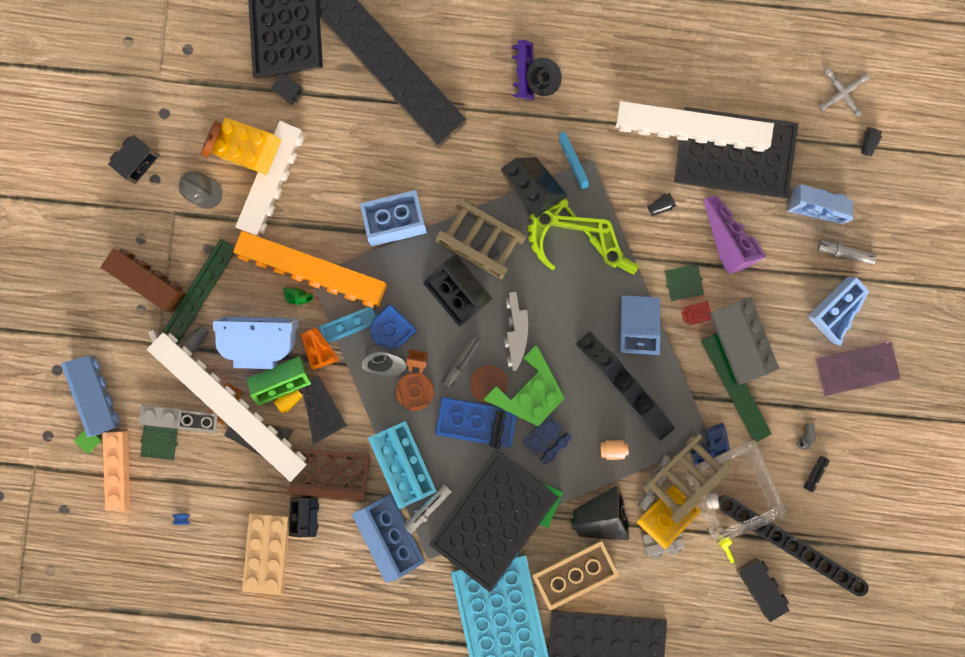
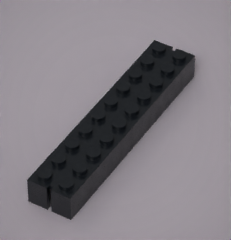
M319 0L321 21L438 149L451 138L450 129L453 134H456L467 124L466 118L358 0Z

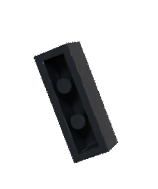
M754 558L736 569L769 622L790 611L787 606L789 604L787 598L783 593L780 595L777 588L779 585L773 577L770 578L767 574L769 569L763 560L760 562L757 558Z

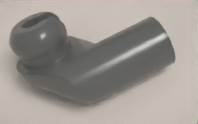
M814 423L805 424V434L797 442L798 447L802 450L808 449L816 441Z

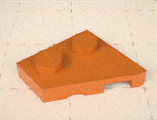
M317 328L300 334L311 370L340 361Z

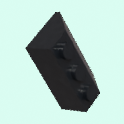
M537 157L515 158L501 168L508 184L535 218L568 196Z
M456 254L444 262L423 282L459 327L493 299Z

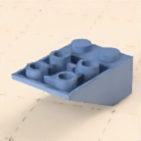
M621 295L618 353L660 355V298Z

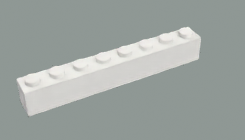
M620 101L615 128H620L619 131L622 132L636 130L642 135L657 133L658 137L669 138V135L677 136L676 139L684 141L691 138L696 139L698 143L712 141L718 146L732 144L734 148L738 149L753 147L754 151L763 152L771 147L774 123Z

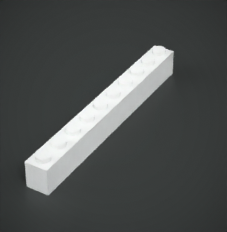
M162 333L147 350L291 482L307 465L305 462L307 458L299 451L295 453L291 449L293 445L285 438L281 440L276 435L278 431L271 425L267 427L262 422L264 419L257 412L253 414L248 410L250 406L243 399H236L233 396L235 392L229 386L223 387L219 383L221 379L212 372L210 375L205 370L207 366L199 359L195 361L191 357L193 353L185 346L181 348L177 344L179 340L171 333L168 335Z

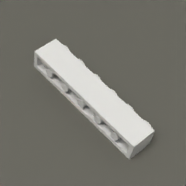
M279 121L274 136L282 141L267 175L258 172L235 226L258 237L266 232L268 216L271 217L275 210L273 204L281 196V185L283 181H287L290 173L288 168L290 164L295 162L297 157L296 149L302 145L304 140L301 129Z

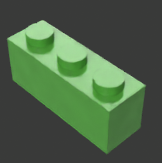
M300 356L277 365L273 369H268L246 378L250 395L257 406L311 384L307 368Z

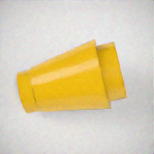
M295 390L276 398L273 403L283 414L288 412L303 396L299 390Z

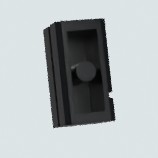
M290 497L288 536L298 538L317 537V530L319 528L317 522L319 511L318 498Z

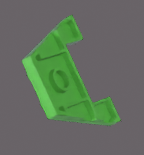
M535 345L523 359L537 373L511 400L497 386L491 390L484 400L535 426H539L564 400V396L538 346Z

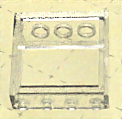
M755 440L713 458L720 464L746 453L771 511L723 530L707 495L700 502L703 508L701 514L704 521L709 522L711 527L708 529L712 540L716 539L717 543L780 520L787 513ZM706 461L695 465L700 472L711 468ZM687 471L686 479L690 486L693 485L695 492H697L701 488L700 483Z

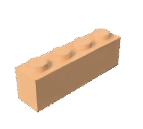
M128 431L104 432L105 511L125 510L131 507Z

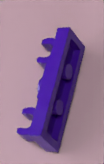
M524 39L518 40V45L512 46V49L518 50V54L512 56V59L518 60L516 72L519 83H514L513 87L519 88V92L513 94V97L534 100V92L531 91L526 81L527 69L533 62V43Z

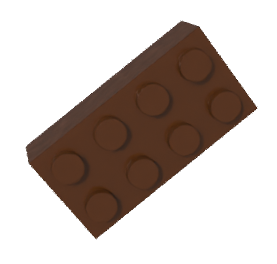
M113 248L100 268L162 310L174 313L186 294L182 291L183 287L176 282L167 281L166 275L160 271L151 270L152 266L145 261L134 259L136 255L123 248L120 250Z

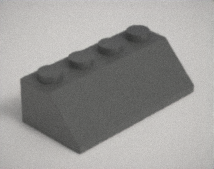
M751 297L709 313L738 385L780 369Z

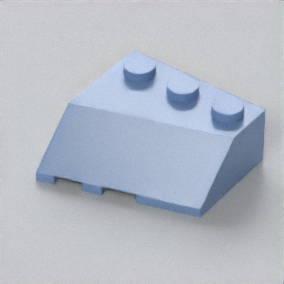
M800 184L791 190L787 211L844 224L853 220V201L843 194H832L826 190Z

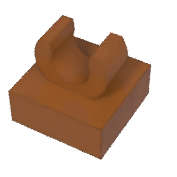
M409 350L406 366H409V372H412L413 367L420 368L419 373L423 372V369L426 368L428 352Z

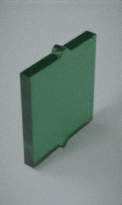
M698 264L665 271L666 288L669 290L671 302L704 295L701 282L703 278L700 277Z
M144 425L143 437L140 440L142 443L140 457L174 460L176 446H178V429Z

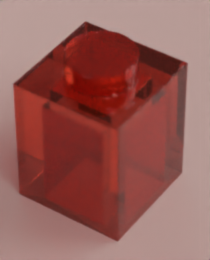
M708 301L683 307L684 311L681 312L683 322H687L688 326L712 320L709 314L711 310Z

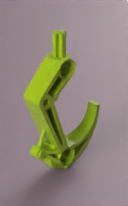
M567 199L561 200L557 205H554L540 215H547L550 218L548 224H542L539 221V217L535 218L533 214H530L531 225H527V232L530 233L528 240L532 243L531 248L537 254L539 260L554 271L556 267L548 261L544 254L543 240L549 227L556 226L584 231L590 238L589 241L602 255L606 265L613 268L618 266L632 275L637 271L639 265L623 257L624 253L620 250L610 221L577 217L568 207ZM562 209H566L572 217L559 216V213ZM591 233L597 234L598 238L596 236L593 237ZM609 252H614L617 255L615 262L608 260L607 254Z

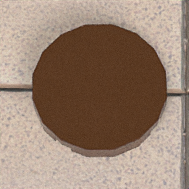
M494 365L479 367L470 379L472 394L477 400L488 403L484 398L494 387L497 386L504 394L508 389L506 374Z

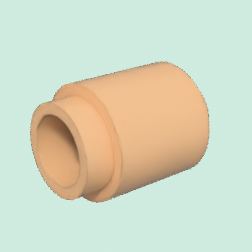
M605 440V442H601V458H606V460L625 459V455L629 453L628 444H624V440Z

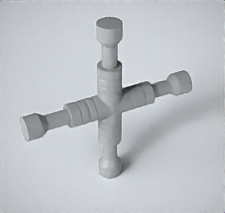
M831 67L824 71L831 78L832 84L838 92L831 96L830 100L818 106L820 111H825L829 105L835 104L843 98L847 105L851 106L856 117L862 115L863 112L857 108L854 99L849 93L862 82L869 80L868 75L864 73L857 81H853L844 87L840 80L834 76Z

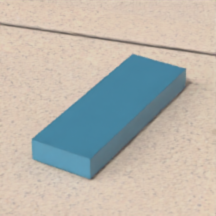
M564 131L558 135L559 143L581 189L584 190L589 187L588 178Z
M366 307L318 327L325 340L331 343L370 327L376 313L374 308Z

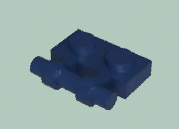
M548 415L522 442L535 455L542 450L545 455L540 460L546 465L556 457L555 455L562 448L568 445L567 443L572 437L566 433L561 438L558 433L563 428ZM554 438L557 443L549 450L546 445Z

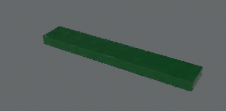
M221 238L162 332L167 335L171 333L179 340L177 344L182 340L235 254L233 252L235 247Z
M715 333L701 340V344L753 442L756 443L771 435L772 433L746 384H737L718 334Z

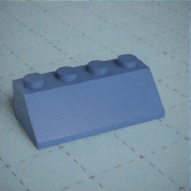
M85 356L61 363L87 437L100 435L119 428L120 418L112 407L114 402L112 396L107 393L106 379L100 374L99 369L101 366L99 360L94 356Z
M388 494L352 513L385 583L399 579L425 563L412 534L403 526L406 522L392 494Z

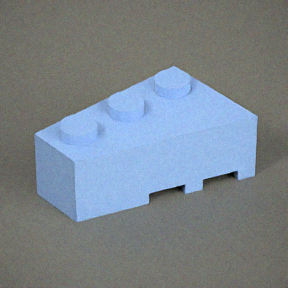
M848 276L807 317L831 343L841 346L844 341L842 339L847 330L850 329L851 322L855 314L859 312L869 290L857 277Z

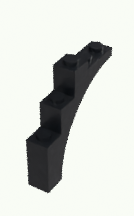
M591 332L576 343L577 347L617 389L660 441L675 429L659 405L645 392L640 383L626 370L621 361Z

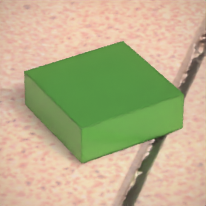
M85 430L74 440L87 454H90L102 441L98 435L87 437Z

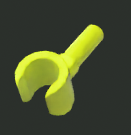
M724 535L719 539L718 543L726 552L730 563H733L735 560L728 548L732 542Z

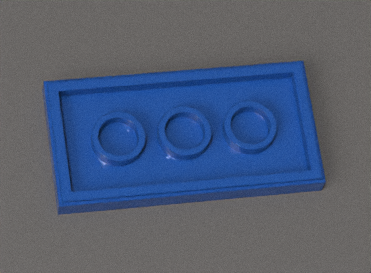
M442 397L435 435L490 444L493 438L492 430L494 421H496V411L499 410L506 412L500 446L511 448L517 416L497 406Z

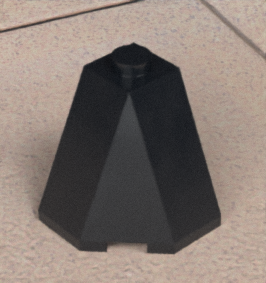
M618 486L609 489L573 510L571 526L573 530H576L579 537L629 540V521L625 515L623 507L625 503Z

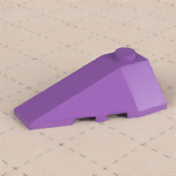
M718 196L704 199L719 258L729 274L740 272L766 258L757 240L753 236L749 238L743 231L745 227L742 223L738 224L732 218V212Z

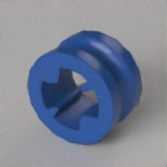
M172 514V517H174L172 524H190V521H188L190 514Z

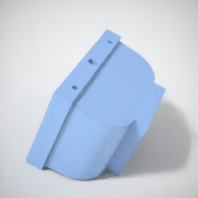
M221 317L213 321L216 348L224 358L233 360V368L273 369L279 364V360L289 354L295 347L296 330L299 328V318Z

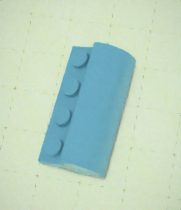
M406 421L368 437L399 509L437 492Z

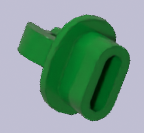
M292 287L283 288L285 300L289 304L303 305L313 300V294L306 293L305 290Z

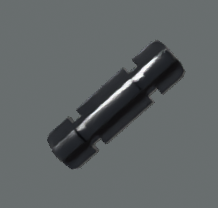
M498 410L496 411V421H494L492 430L493 438L490 441V447L495 449L500 448V438H502L505 424L503 421L506 418V412Z
M824 456L818 458V464L814 466L808 477L809 481H806L804 485L806 490L810 492L815 491L816 483H819L825 472L824 468L830 462L829 459Z

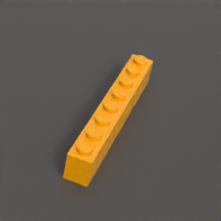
M241 231L233 251L238 256L237 259L248 263L251 260L256 262L255 265L260 268H273L274 273L283 276L284 273L291 275V279L302 282V279L309 281V285L315 288L323 286L327 288V292L335 295L338 292L345 294L344 298L351 301L356 299L362 300L363 305L371 308L374 305L380 306L387 284L383 281Z

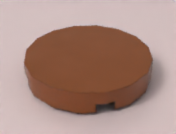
M214 121L202 148L201 155L205 158H208L221 129L222 123L219 121Z
M409 373L403 376L396 387V397L399 403L411 411L426 408L432 402L434 396V386L431 380L421 373Z

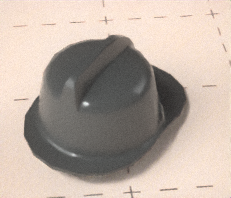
M189 171L181 177L179 191L185 199L204 209L216 207L221 202L222 189L215 180L198 171Z
M377 345L366 348V355L361 363L365 371L384 377H397L405 372L406 362L401 357L391 354L386 346Z

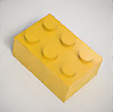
M225 117L210 153L226 161L267 175L282 140L269 132Z

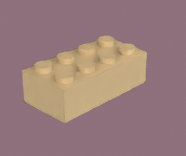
M256 511L249 514L242 592L281 595L284 592L289 544V514Z
M600 538L531 572L549 611L619 577Z

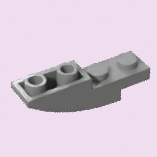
M511 292L509 297L505 299L507 309H511L512 316L508 317L510 328H514V331L507 332V337H504L505 348H509L510 356H507L508 367H512V370L515 371L522 361L526 348L528 314L527 310L519 311L517 292Z
M141 405L139 424L216 433L218 415L203 411Z

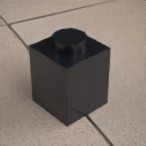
M281 74L271 87L277 95L290 105H293L294 102L297 103L303 96L301 86L285 74Z

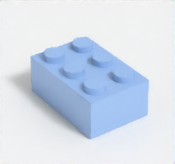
M416 190L360 203L366 234L371 247L427 233Z

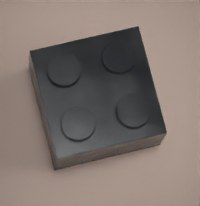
M132 135L125 139L120 151H116L110 157L108 165L123 178L136 184L160 155L144 141Z

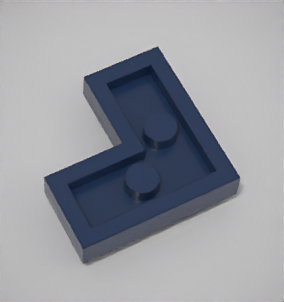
M723 422L706 428L705 433L708 443L701 446L715 460L730 455L727 431ZM694 449L690 451L695 467L707 463Z

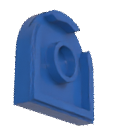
M391 303L375 316L370 326V334L373 341L377 345L386 346L388 349L400 347L417 331Z

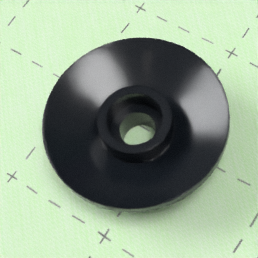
M538 58L529 65L526 72V81L531 91L535 94L550 96L561 85V71L553 60ZM539 75L543 76V81H540Z

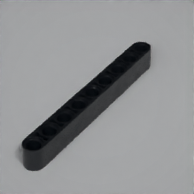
M722 495L718 498V509L727 516L852 594L862 597L868 593L869 586L865 580L730 496ZM724 500H730L731 505L728 509L722 508ZM746 510V518L740 520L738 517L739 512ZM762 520L763 527L756 530L755 523ZM778 530L779 537L776 540H772V533ZM791 541L796 543L793 550L788 549V544ZM811 551L812 557L809 560H805V553ZM827 561L828 568L821 570V564ZM844 572V578L838 581V574ZM857 582H860V589L855 591L854 585Z

